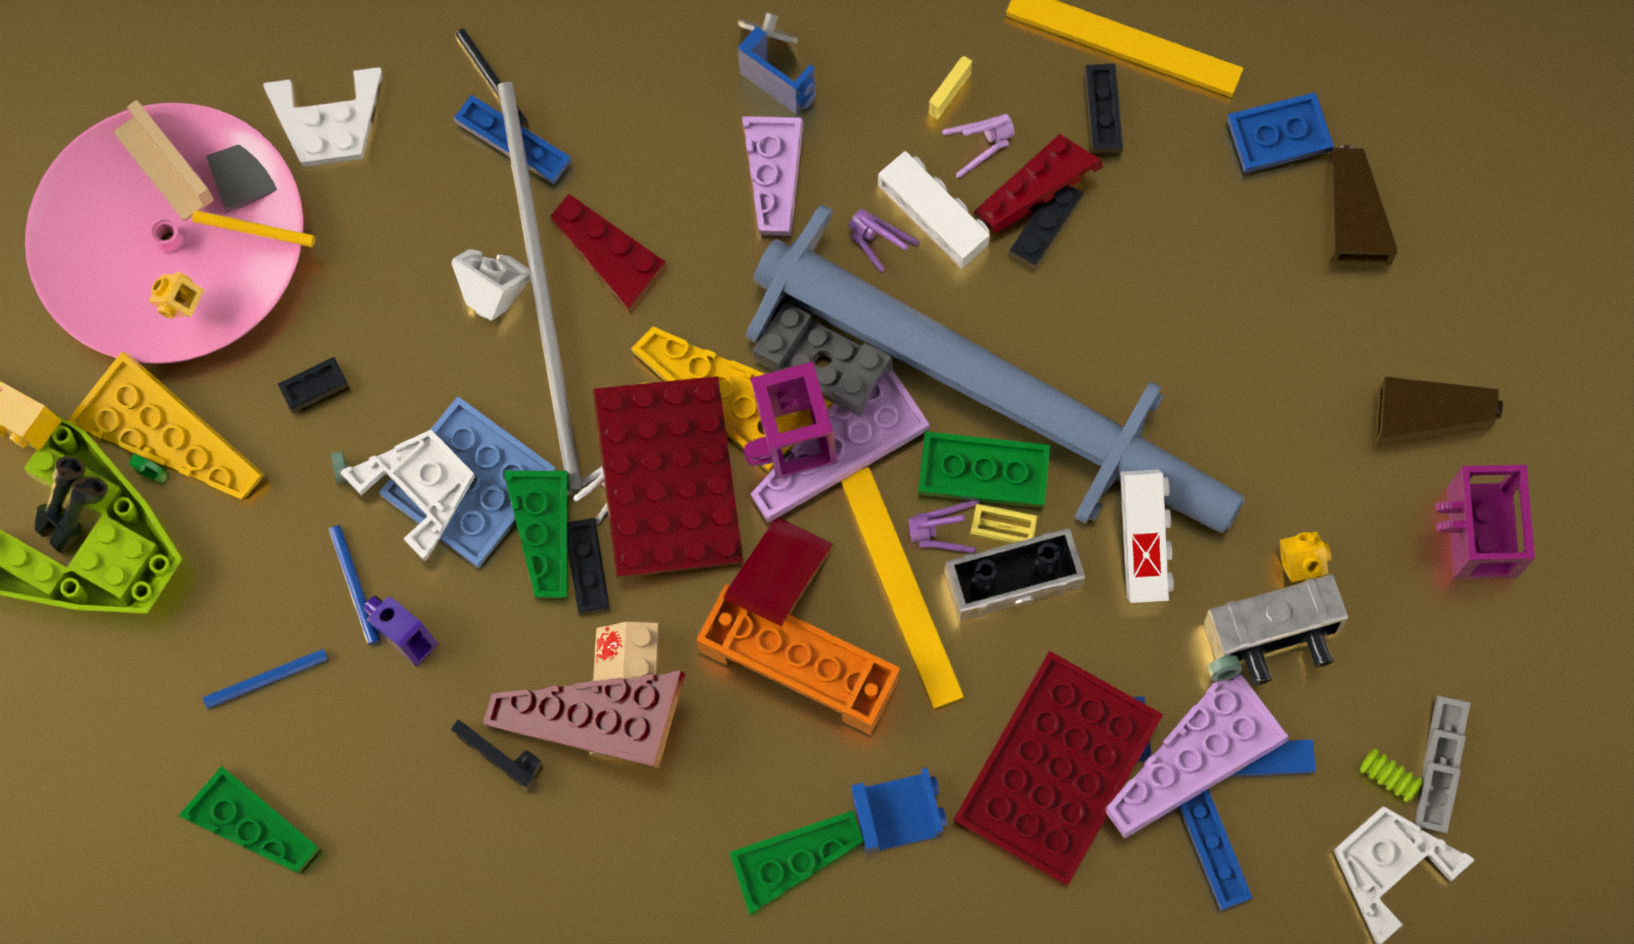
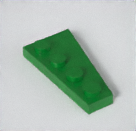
M503 471L534 597L567 598V471Z
M223 766L215 772L178 815L186 821L297 874L305 868L320 850L318 846Z
M851 810L730 851L729 855L749 915L862 843L863 838L854 811Z

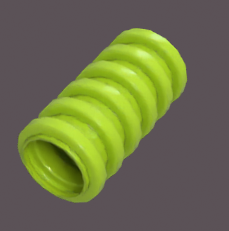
M1377 748L1371 750L1360 766V773L1364 774L1366 772L1369 774V779L1375 778L1378 780L1377 784H1385L1386 790H1394V795L1397 797L1403 796V801L1406 803L1411 801L1423 783L1420 776L1415 778L1412 771H1404L1405 767L1403 765L1398 767L1395 765L1396 761L1394 759L1391 761L1387 759L1388 756L1386 754H1378L1379 750Z

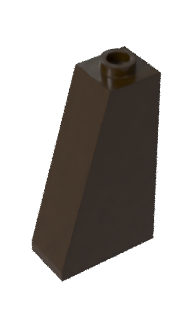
M1341 145L1333 148L1328 158L1330 262L1392 264L1397 255V245L1364 148H1355L1352 145Z
M1385 377L1379 387L1375 446L1393 445L1490 429L1495 421L1502 416L1503 401L1498 400L1499 389Z

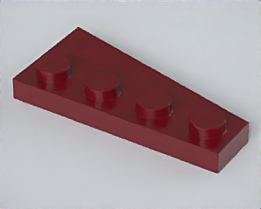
M1059 134L973 211L975 219H980L990 230L997 233L1030 213L1029 208L1042 202L1045 204L1053 199V193L1064 186L1069 185L1071 188L1081 182L1080 177L1091 170L1095 173L1102 169L1101 159Z
M570 194L565 197L550 216L553 224L584 257L586 263L592 270H595L628 312L631 311L666 267V261Z

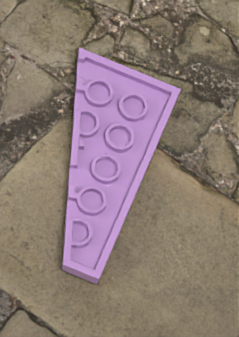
M893 369L890 373L883 374L868 396L861 417L835 403L827 410L833 430L838 463L776 479L773 469L751 493L752 499L767 523L922 435L925 431L930 430V424ZM818 438L796 444L790 450V454L785 459V462L822 453Z
M1241 673L1232 679L1214 682L1200 702L1192 707L1163 741V745L1157 752L1151 755L1144 763V767L1125 785L1107 806L1106 813L1122 836L1126 838L1287 742L1288 735Z

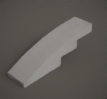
M1440 695L1436 697L1421 776L1423 783L1419 788L1414 822L1415 825L1421 828L1444 833L1448 832L1461 772L1459 766L1471 705L1468 701Z

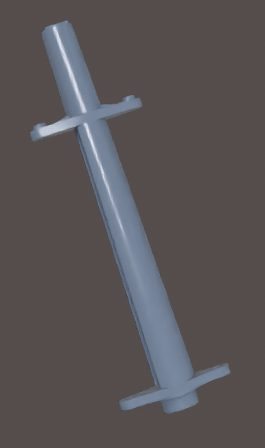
M823 204L819 205L801 235L791 246L775 239L763 254L754 273L753 282L767 290L746 332V338L757 344L783 304L788 301L1101 466L1099 473L1074 517L1084 524L1089 519L1092 521L1096 520L1103 507L1099 500L1117 480L1121 482L1120 472L1159 469L1163 473V477H1168L1169 496L1164 497V505L1221 534L1224 531L1228 532L1245 501L1242 499L1243 495L1141 437L1146 416L1150 410L1156 412L1164 398V395L1159 393L1162 388L1159 385L1150 381L1125 426L1119 425L814 253L833 214V210Z

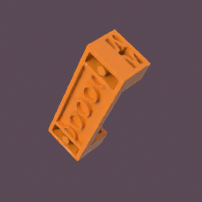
M725 584L696 639L698 651L725 665H728L729 661L732 660L841 713L842 722L871 736L900 679V667L792 615L788 616L782 627L723 599L726 590L730 586Z

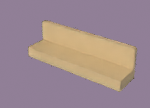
M135 100L127 106L132 118L114 130V134L182 220L187 221L192 217L195 210H202L212 203L214 198L141 104Z

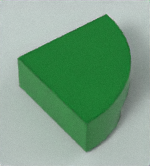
M133 454L129 461L131 468L136 474L158 483H165L169 475L163 468L139 455Z

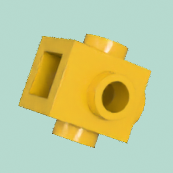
M183 273L162 274L154 282L151 289L152 295L148 302L158 307L157 312L168 319L191 317L204 289L194 284L193 279Z
M1303 532L1294 537L1280 539L1282 567L1291 582L1315 579L1318 576L1329 574L1327 561L1332 560L1329 544L1327 542L1323 543L1317 532Z

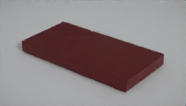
M777 517L726 590L723 599L782 627L830 553L833 543Z

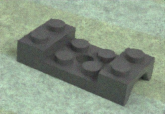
M787 302L783 304L752 350L755 362L774 372L813 361L823 398L859 417L863 414L868 396L883 374L890 373L893 368L891 356L866 343L863 346L854 343L814 322L812 315ZM821 356H827L832 359L827 367H818L815 365V361Z

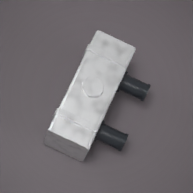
M1070 528L1052 533L1047 532L1041 536L983 552L967 554L964 557L946 561L944 570L959 622L975 617H985L986 614L1012 607H1022L1033 601L1051 596H1061L1066 592L1082 588L1085 581V575Z
M1331 574L1317 579L1311 578L1303 583L1237 602L1234 600L1226 603V605L1209 609L1204 621V627L1215 659L1234 655L1238 657L1239 661L1245 660L1253 686H1259L1273 680L1264 654L1307 642L1315 668H1322L1334 663V657H1332L1325 637L1341 632L1348 620V615L1335 579Z

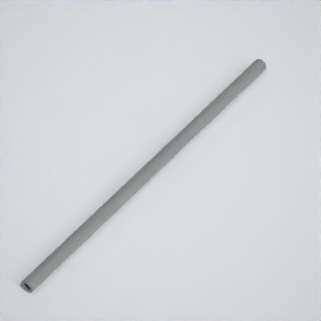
M503 82L498 85L562 462L564 471H567L568 493H576L583 490L516 97L513 83Z

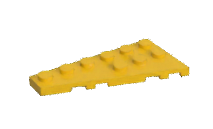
M652 327L632 347V352L664 381L718 376L726 435L742 449L745 448L744 445L747 442H753L755 439L765 437L750 379L764 375V373L734 360L724 359L708 349L698 348L687 343L686 340L656 327ZM824 399L826 409L828 410L833 405V402ZM810 409L775 418L779 434L814 425ZM795 445L781 448L783 456H785ZM766 464L762 467L770 472L773 469V464Z
M128 352L120 353L67 420L75 426L90 432L93 436L100 439L104 438L123 449L158 464L178 470L179 473L188 477L192 476L211 487L239 499H246L265 475Z

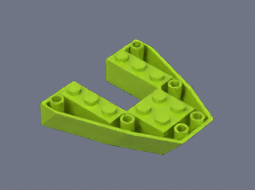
M58 417L62 421L41 450L34 452L24 470L35 481L52 490V474L56 461L64 456L79 459L85 465L86 471L83 477L93 476L100 478L108 486L107 494L101 502L87 504L84 507L86 510L99 516L100 519L68 567L63 566L0 529V595L73 610L147 614L181 563L182 558L147 502L92 438L81 428ZM70 490L66 496L67 499H69Z

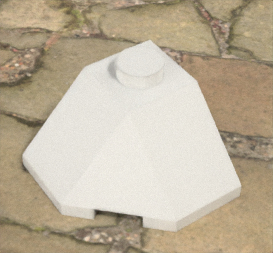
M468 249L454 257L451 264L466 305L474 309L481 317L492 321L508 310L530 281V269L507 255L498 254L496 259L482 257L481 251Z

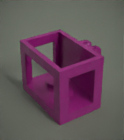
M813 361L750 378L765 437L755 439L753 442H747L744 445L745 448L743 450L747 464L758 467V465L763 466L772 463L776 479L838 463L833 430ZM810 409L814 425L779 434L775 420L776 417ZM818 438L822 453L785 462L781 448Z
M1527 465L1462 466L1447 486L1448 501L1436 504V512L1449 514V521L1437 523L1438 532L1450 533L1454 579L1518 578L1535 559ZM1475 475H1506L1500 483L1470 484L1471 477ZM1518 489L1520 492L1524 551L1522 553L1518 552L1514 494Z

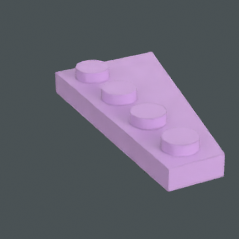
M742 117L746 134V147L749 154L750 174L754 188L759 232L761 235L791 236L804 122L802 118Z

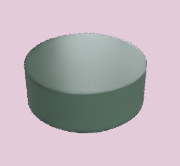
M344 452L331 453L336 484L347 482L340 473L346 468Z
M1230 655L1213 661L1208 665L1207 669L1213 681L1221 682L1237 676L1241 672L1242 666L1237 656Z

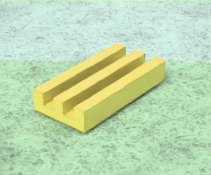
M965 56L960 58L930 99L929 115L937 120L940 118L970 77L973 61Z
M976 504L970 536L1005 544L1034 538L1039 516ZM984 514L1031 525L1030 528L982 519L980 516ZM978 526L1027 535L1028 538L979 529Z

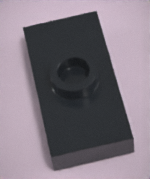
M335 357L278 383L292 413L349 386Z

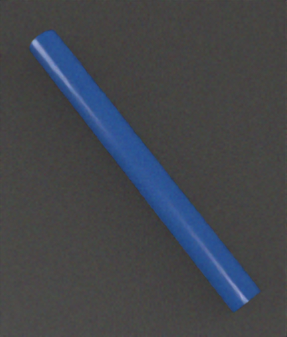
M341 525L329 528V532L369 646L378 644L380 638L375 628L368 621L370 615L364 611V605L367 601Z
M324 648L209 694L203 697L207 709L325 662L328 660Z

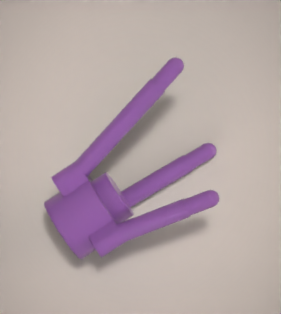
M864 208L860 209L852 217L848 226L854 231L851 238L861 246L880 272L884 271V267L864 240L865 238L872 240L879 233L904 250L908 249V245L898 237L914 245H919V240L881 220L875 214H870Z
M963 502L909 517L911 542H919L920 548L934 547L975 553L976 548L930 540V537H936V526L965 521V516L963 515L935 518L974 507L980 502Z

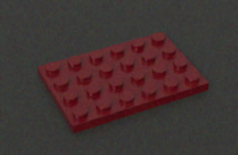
M713 376L594 388L592 392L616 578L742 564L744 561L719 377Z
M1049 650L953 821L1068 886L1107 817V806L1122 790L1164 714Z

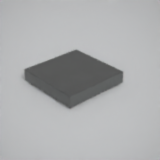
M240 144L206 156L227 213L252 204L277 190L273 179L265 167Z

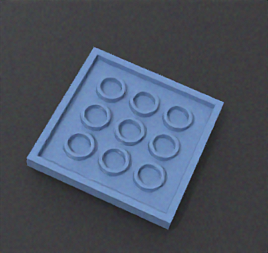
M457 396L430 430L474 473L475 478L439 540L479 569L516 523L503 471H557V469ZM391 478L379 491L382 498L417 524H420L427 518V515Z

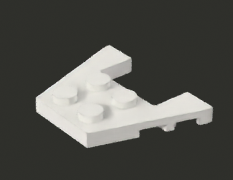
M381 67L354 71L355 100L295 108L291 80L263 83L264 89L302 167L363 159L371 127L372 112L377 102L376 96L383 77Z
M432 430L400 443L386 453L377 457L374 455L368 461L353 468L350 466L340 472L360 495L364 494L381 477L388 475L427 515L426 519L404 537L405 542L424 562L429 558L475 478L474 473Z
M1384 806L1333 850L1377 944H1382L1403 925L1383 904L1380 897L1424 857H1428L1449 881H1452L1474 861L1471 856L1466 853L1462 854L1445 844V841L1438 840L1420 829L1421 827Z

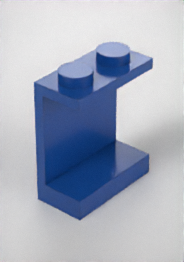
M756 26L738 47L740 74L797 115L803 107L808 108L816 97L815 67L809 64L795 82L766 62L768 59L767 33Z
M928 768L921 769V774L867 787H865L864 783L851 785V793L866 854L942 837V827L948 826L944 808H937L935 795H940L936 776H929Z

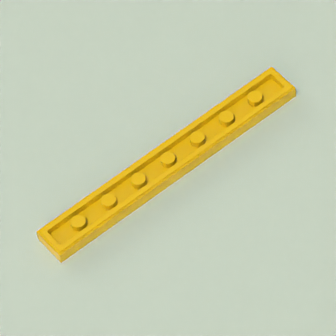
M1011 0L1006 11V17L1230 98L1233 97L1243 71V67L1056 0Z
M870 468L861 469L843 479L840 483L933 710H937L963 700L964 696Z

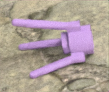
M1007 114L943 130L944 135L963 132V135H970L984 131L989 142H996V144L957 172V178H961L999 149L1009 146L1007 139L1013 137L1015 132Z

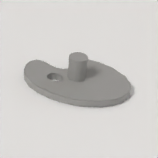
M766 13L763 26L747 20L739 19L738 21L739 26L751 31L758 26L767 33V36L792 43H797L799 39L792 34L775 29L778 15Z

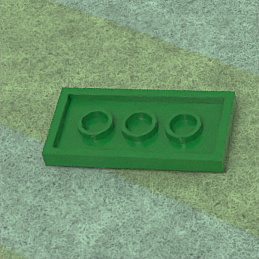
M925 431L918 495L1044 509L1050 445Z

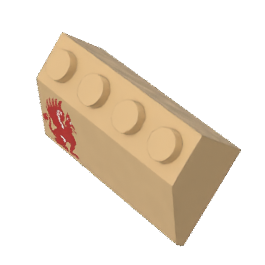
M623 622L596 628L593 681L637 678L648 674L658 675L661 634L659 624ZM589 752V755L606 756L598 753Z

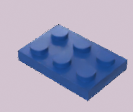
M1316 92L1230 113L1227 116V122L1244 173L1328 153L1334 148Z

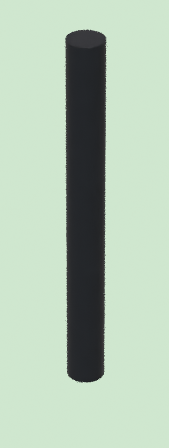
M458 30L455 33V37L501 102L498 85L502 82L466 30ZM517 106L520 125L525 127L528 124V120Z

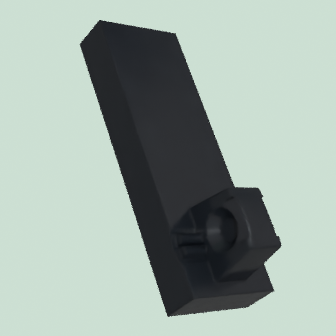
M458 719L450 728L458 739L528 793L536 786L537 781L534 777L542 762L534 754L525 750L513 761Z

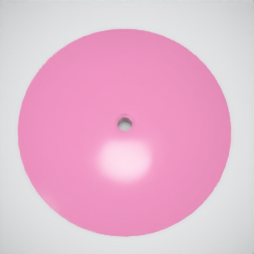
M159 103L142 106L205 184L214 198L212 203L200 210L201 212L303 233L302 204L291 171L279 152L257 130L228 113L196 104ZM129 110L104 119L75 138L53 161L41 179L34 194L26 224L25 250L30 277L40 300L55 321L75 339L97 352L116 359L121 352H128L139 363L148 364L191 360L210 354L238 340L253 329L272 310L289 285L297 266L302 245L192 222V217L187 221H183L114 134V130L132 118ZM240 144L265 167L273 179L277 190L252 204L227 213L206 156ZM174 233L171 239L162 241V237L165 234ZM180 272L192 278L193 283L203 288L204 292L191 317H175L172 320L160 315L157 312L158 307L148 301L152 295L151 289L154 282L162 274Z

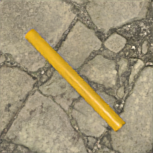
M197 210L192 215V222L308 247H313L315 243V235Z

